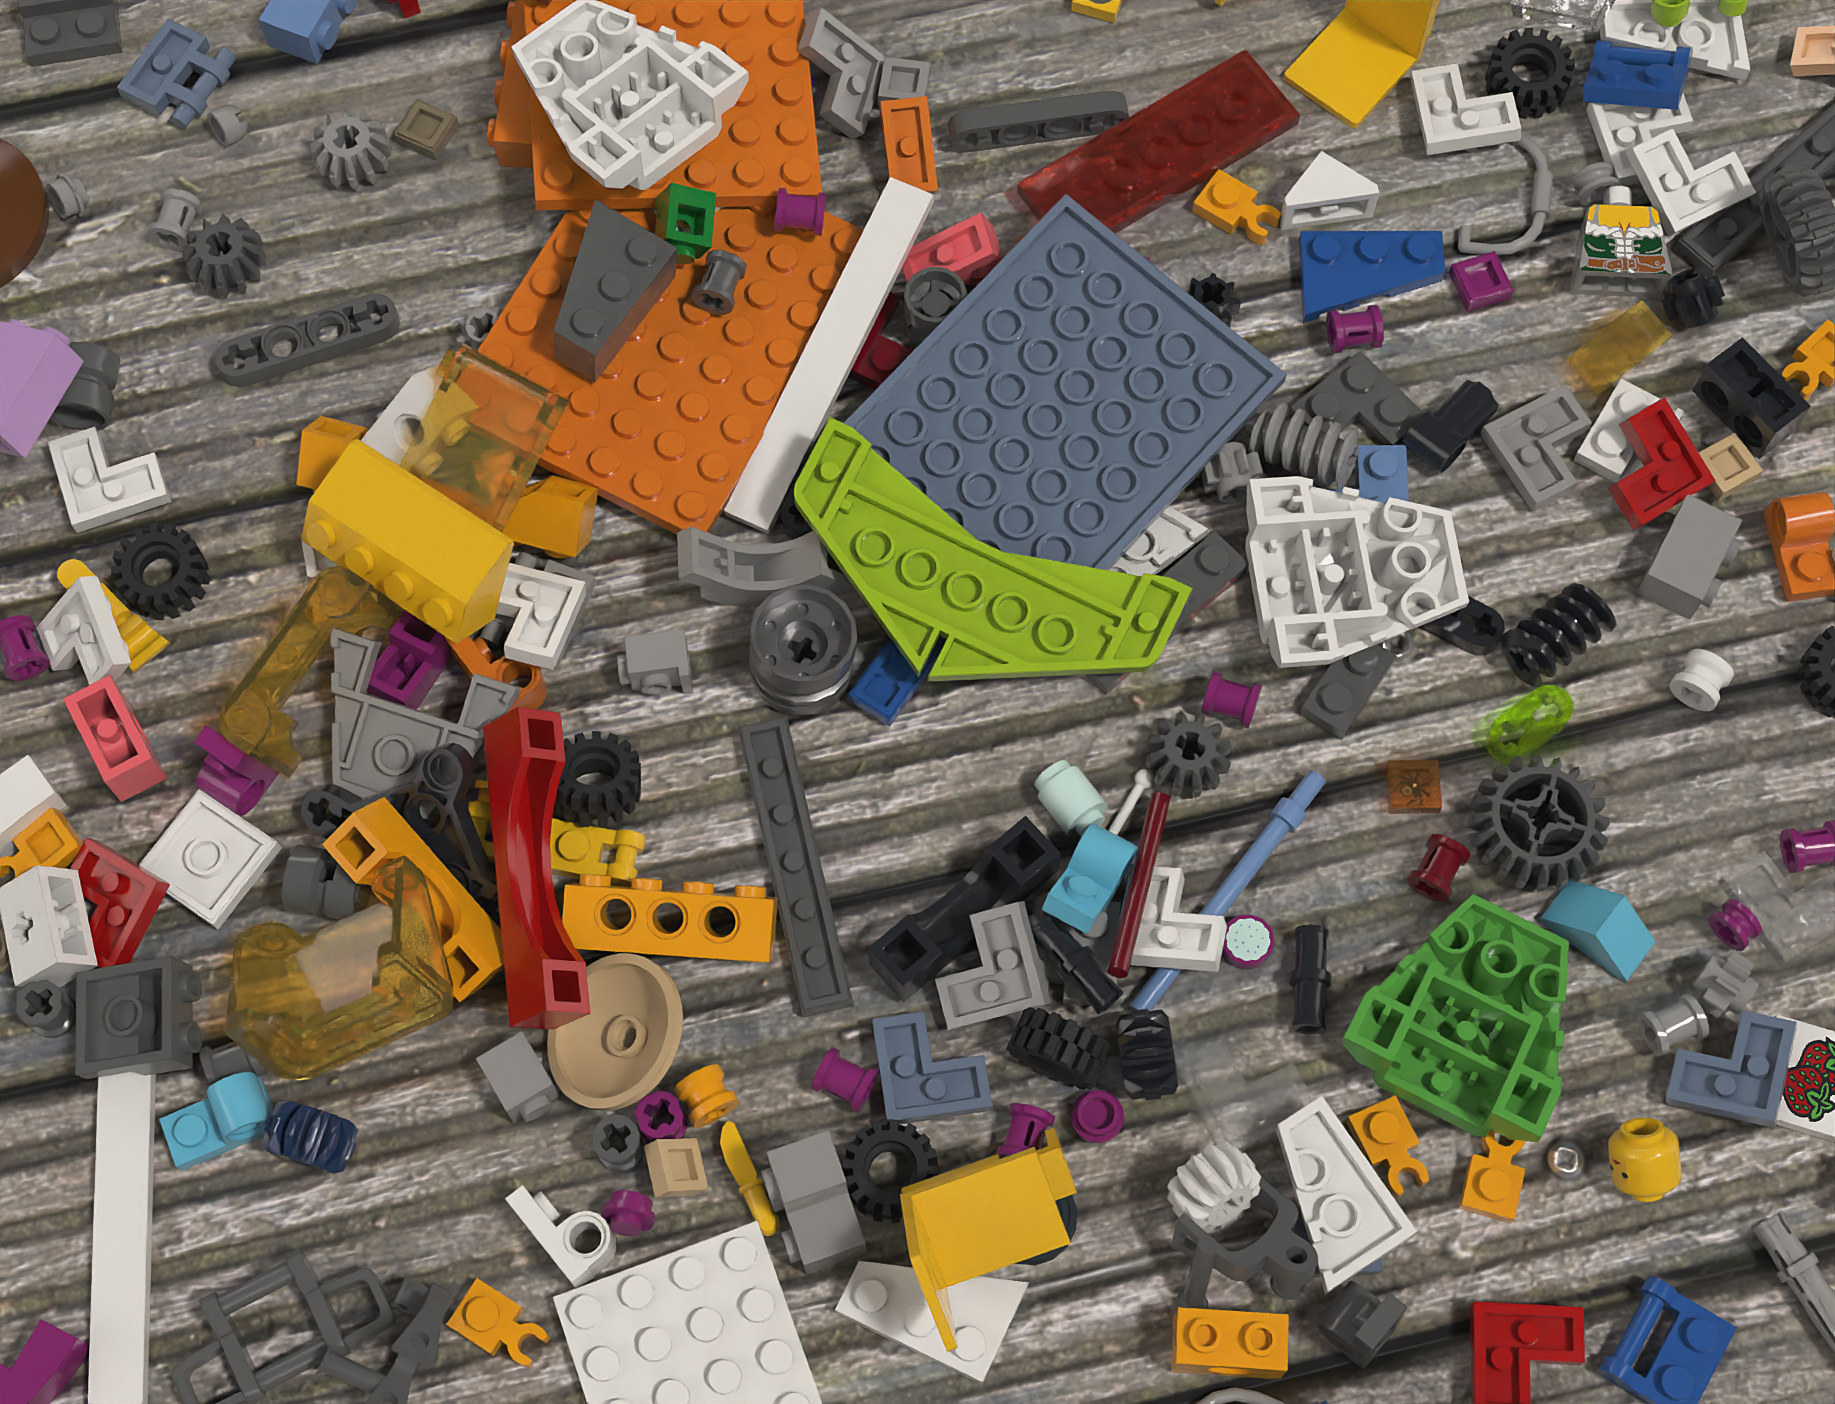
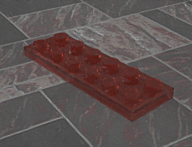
M1245 49L1018 182L1017 193L1039 221L1067 194L1116 234L1212 177L1218 169L1223 170L1294 128L1299 123L1300 114Z

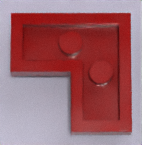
M1665 397L1619 424L1644 466L1607 489L1633 530L1682 502L1687 494L1691 496L1716 481Z
M86 837L70 869L78 870L83 896L98 905L89 921L98 967L104 968L130 963L170 884L101 841Z
M1472 1302L1470 1304L1471 1404H1531L1530 1363L1578 1366L1584 1364L1583 1307Z

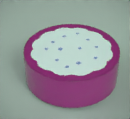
M1240 915L1229 921L1226 925L1227 929L1222 950L1226 960L1240 969H1254L1263 965L1268 960L1274 946V935L1270 926L1263 919L1254 915Z

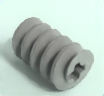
M1284 402L1278 404L1273 413L1267 410L1263 411L1252 430L1249 454L1258 452L1259 458L1264 455L1266 461L1272 465L1282 462L1283 467L1291 472L1300 468L1301 474L1309 479L1318 474L1319 481L1325 485H1330L1336 481V486L1339 490L1346 485L1354 469L1359 451V431L1357 429H1351L1343 440L1340 438V423L1334 422L1328 431L1324 433L1322 432V416H1315L1309 426L1304 425L1305 411L1300 408L1289 420L1287 419L1288 405Z

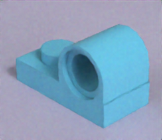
M1092 822L1078 843L1067 869L1048 893L1041 910L1088 934L1123 884L1138 851V846Z
M242 1072L225 1077L209 1086L206 1090L207 1099L159 1119L175 1166L180 1171L265 1135L266 1131L263 1130L268 1116L272 1115L274 1107L265 1083L260 1077L252 1072Z

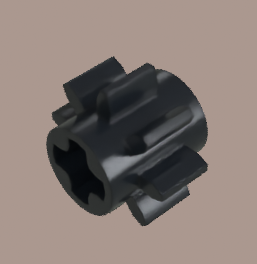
M1692 268L1682 271L1669 279L1667 282L1669 290L1663 292L1665 298L1661 300L1669 321L1680 317L1684 327L1695 328L1709 323L1718 316L1717 307L1723 305L1722 297L1725 294L1717 275L1706 279L1702 269Z
M1211 273L1210 277L1204 278L1201 281L1195 278L1190 280L1189 295L1227 326L1231 327V315L1239 314L1241 300L1231 298L1235 285L1233 281L1226 283L1222 279L1217 278L1215 273Z

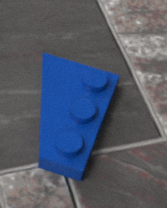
M1442 231L1300 232L1298 242L1303 324L1319 319L1320 314L1339 308L1347 311L1360 307L1362 301L1382 295L1393 297L1442 282L1445 274Z

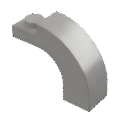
M692 526L677 533L679 579L700 586L701 598L709 601L736 606L759 607L770 594L791 585L810 584L830 590L835 595L854 588L814 531L787 542L769 545L736 543Z

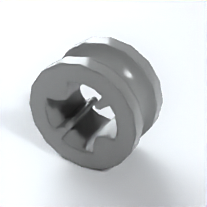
M1594 163L1584 167L1574 175L1571 182L1574 189L1579 192L1578 198L1581 205L1603 203L1604 190L1612 186H1620L1617 178L1613 177L1614 171L1610 163Z

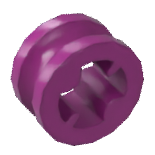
M1728 899L1722 905V912L1715 911L1708 918L1709 925L1716 936L1724 944L1736 951H1743L1749 945L1748 938L1756 939L1762 933V926L1756 916L1745 905L1734 899Z

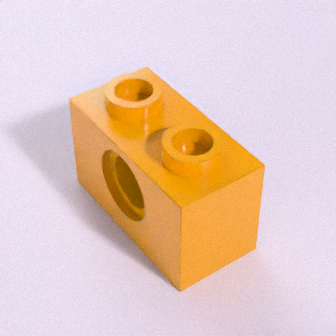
M1178 1307L1173 1316L1171 1372L1281 1379L1288 1371L1289 1314Z

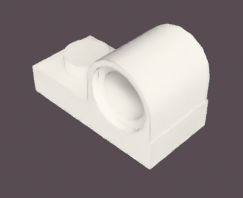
M522 1185L505 1198L575 1288L586 1285L613 1259L616 1251V1238L606 1220L599 1214L591 1211L577 1212L556 1227L553 1222L561 1216L541 1191L532 1197ZM594 1229L601 1233L602 1239L595 1251L586 1254L575 1251V1241L581 1232Z

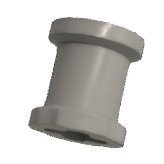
M174 188L165 189L160 197L162 202L157 222L149 226L148 237L165 249L183 251L182 247L190 244L188 239L189 231L194 218L201 215L203 206L200 199L187 191Z
M1690 993L1679 996L1676 1004L1655 1013L1645 1010L1638 1015L1639 1028L1643 1039L1656 1056L1668 1054L1670 1046L1690 1037L1703 1039L1709 1035L1706 1015L1699 1002Z

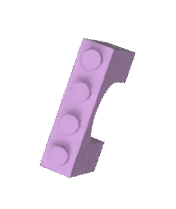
M10 319L8 323L0 321V452L22 458L27 457L84 362L69 347L71 344L70 339L54 328L44 327L43 330L30 328L28 325L15 319Z

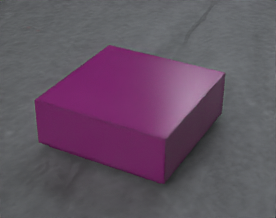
M1495 251L1451 264L1449 275L1467 312L1511 299L1514 290Z

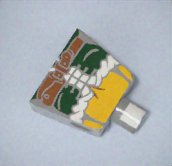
M1609 187L1603 191V205L1594 204L1589 206L1581 224L1570 284V294L1660 298L1672 275V269L1658 211L1653 207L1632 206V192L1628 187Z

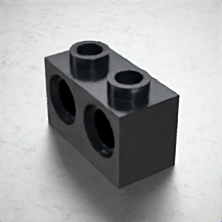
M1743 337L1706 364L1692 390L1733 433L1737 434L1740 440L1758 459L1792 435L1811 407Z

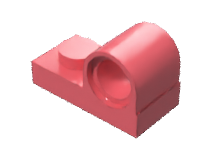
M978 213L913 245L902 269L907 283L912 275L922 269L942 267L957 273L965 284L976 287L1004 257L993 225L982 213Z

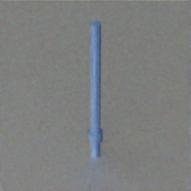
M1309 770L1289 798H1281L1270 813L1272 820L1199 914L1225 915L1288 832L1294 833L1307 815L1304 810L1326 783L1319 773ZM1158 967L1128 1005L1129 1009L1132 1012L1141 1009H1149L1151 1011L1182 969Z

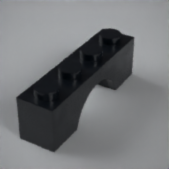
M1024 816L986 848L973 869L951 891L925 910L916 914L906 915L868 947L869 965L904 1003L976 942L970 915L1024 901L1058 872L1060 852L1028 817Z

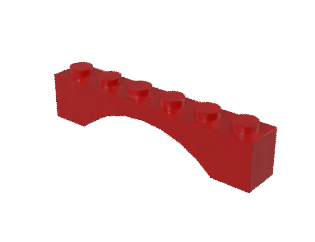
M516 707L483 726L510 1027L554 1030L591 1014L586 962L573 946L563 926L555 900L551 875L550 839L552 814L558 784L566 762L561 713Z

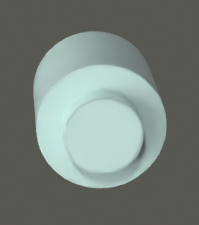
M1061 760L1048 767L1036 779L1034 786L1039 791L1038 799L1067 836L1079 834L1082 837L1092 822L1099 826L1104 823L1105 817L1103 814L1108 805L1077 766L1071 767L1066 760Z

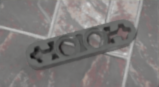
M1102 91L968 109L954 114L949 119L948 128L951 144L954 149L961 152H975L1113 133L1123 129L1129 123L1130 117L1124 94L1118 91Z
M377 293L369 294L232 338L224 342L217 349L215 364L224 381L231 386H249L385 342L398 332L400 326L399 315L390 298ZM380 311L383 322L374 325L371 321V314ZM352 318H355L359 329L355 333L349 321ZM328 324H338L344 328L340 338L333 342H325L318 338L320 330ZM289 338L298 342L296 350L289 356L279 357L273 354L274 345L282 339ZM262 348L267 359L263 363H261L257 349ZM243 356L244 367L236 370L234 358Z

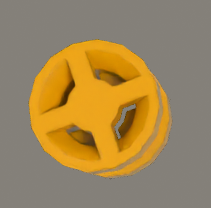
M712 1064L693 1072L681 1080L673 1089L677 1099L686 1102L690 1110L688 1119L693 1128L707 1126L726 1116L739 1105L740 1101L736 1093L727 1090L723 1083L725 1074L719 1064Z

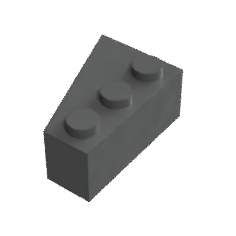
M595 199L553 330L554 359L595 383L675 278L677 248Z

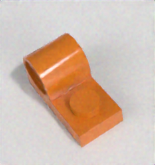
M927 96L881 101L879 109L883 147L884 151H886L888 177L928 193L937 192L938 185Z
M1823 491L1774 498L1766 507L1763 516L1786 602L1835 596V566L1828 544L1835 531V510L1831 497Z
M468 636L457 644L445 637L454 659L471 681L473 674H481L509 684L515 678L521 676L532 678L531 682L521 689L519 697L509 711L516 707L538 709L544 703L547 695V686L539 666L507 659L505 655L496 660L492 651L480 636L473 641Z

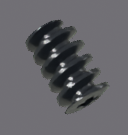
M1572 583L1564 587L1561 594L1552 596L1546 606L1535 609L1531 617L1519 621L1516 628L1506 631L1501 638L1502 650L1509 666L1520 680L1532 687H1540L1542 680L1539 672L1546 677L1556 675L1557 668L1555 662L1561 666L1569 665L1572 661L1571 652L1577 655L1586 652V641L1590 643L1599 642L1602 637L1600 629L1612 632L1617 625L1616 619L1609 606L1593 590L1582 584Z

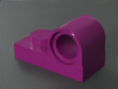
M205 725L194 741L195 744L209 753L196 779L197 789H200L240 817L255 807L280 773V771L244 746Z

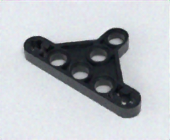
M447 743L428 752L420 764L415 780L365 798H361L341 786L329 784L311 791L302 800L300 810L306 826L318 835L328 839L346 820L344 816L385 797L447 869L455 868L463 873L466 878L467 892L473 898L477 894L483 896L476 900V902L501 929L500 914L496 911L498 903L493 900L494 897L498 896L496 872L490 867L464 799L473 778L475 767L472 756L462 745ZM441 755L449 756L455 761L458 767V776L455 781L445 780L438 772L437 763ZM325 800L330 802L328 810L335 814V816L329 819L325 817L326 808L320 804V802ZM423 800H430L439 808L441 817L437 826L430 825L423 820L420 813V805Z

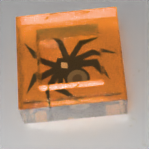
M1388 760L1385 765L1389 814L1440 813L1442 798L1438 760Z

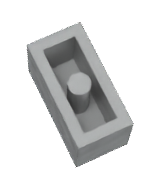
M1687 494L1674 516L1636 594L1688 619L1692 618L1700 604L1709 608L1723 582L1715 578L1720 565L1729 568L1742 544L1741 540L1734 538L1742 520Z

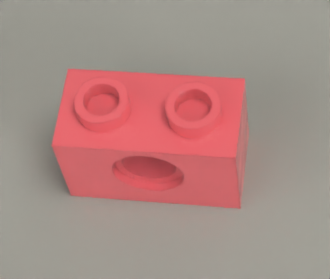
M110 675L63 698L104 782L121 802L167 779L126 696Z

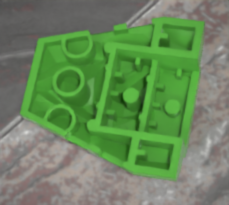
M1472 894L1430 933L1427 941L1412 955L1408 954L1397 964L1393 973L1379 986L1374 985L1364 995L1341 1043L1357 1062L1372 1069L1373 1081L1378 1087L1475 1136L1486 1137L1490 1130H1493L1510 1140L1538 1142L1544 1133L1561 1094L1562 1077H1558L1559 1052L1564 1044V1031L1560 1030L1561 1006L1566 1001L1569 941Z

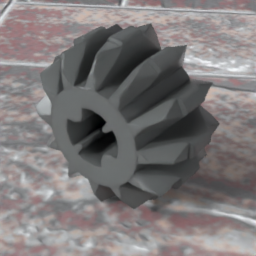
M222 213L218 223L213 225L203 218L202 226L204 230L201 232L189 231L188 239L191 244L182 247L183 257L187 265L186 271L190 279L194 280L195 283L198 282L201 289L207 294L218 289L219 293L227 299L231 289L235 287L246 294L247 285L245 282L247 280L260 281L261 272L259 268L267 265L266 255L262 248L263 241L259 233L255 232L254 229H250L248 223L242 218L231 223L230 219Z
M1182 711L1176 713L1174 725L1162 719L1157 725L1158 735H1151L1147 739L1146 748L1152 753L1146 757L1147 769L1158 770L1154 779L1157 786L1164 785L1169 781L1173 783L1171 794L1174 797L1181 794L1183 787H1189L1191 795L1196 799L1201 796L1202 784L1215 790L1220 784L1218 774H1227L1229 772L1231 762L1225 756L1231 751L1230 740L1218 739L1223 729L1220 723L1213 724L1208 728L1204 726L1205 715L1203 712L1195 716L1194 722H1188L1186 715ZM1184 749L1195 752L1193 760L1182 758Z

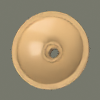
M619 953L603 957L587 966L591 1014L548 1031L547 1055L555 1082L561 1091L572 1101L594 1110L611 1111L621 1109L646 1096L668 1071L681 1039L683 1026L682 1003L673 979L657 963L643 956L630 953Z

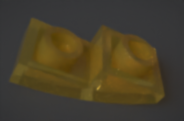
M1640 300L1569 356L1566 362L1595 396L1599 397L1632 368H1636L1671 339L1673 335L1649 307Z

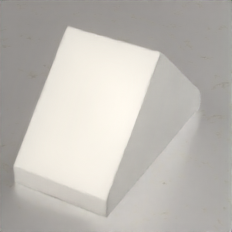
M1321 151L1284 198L1280 228L1281 230L1372 218L1379 197L1378 185Z

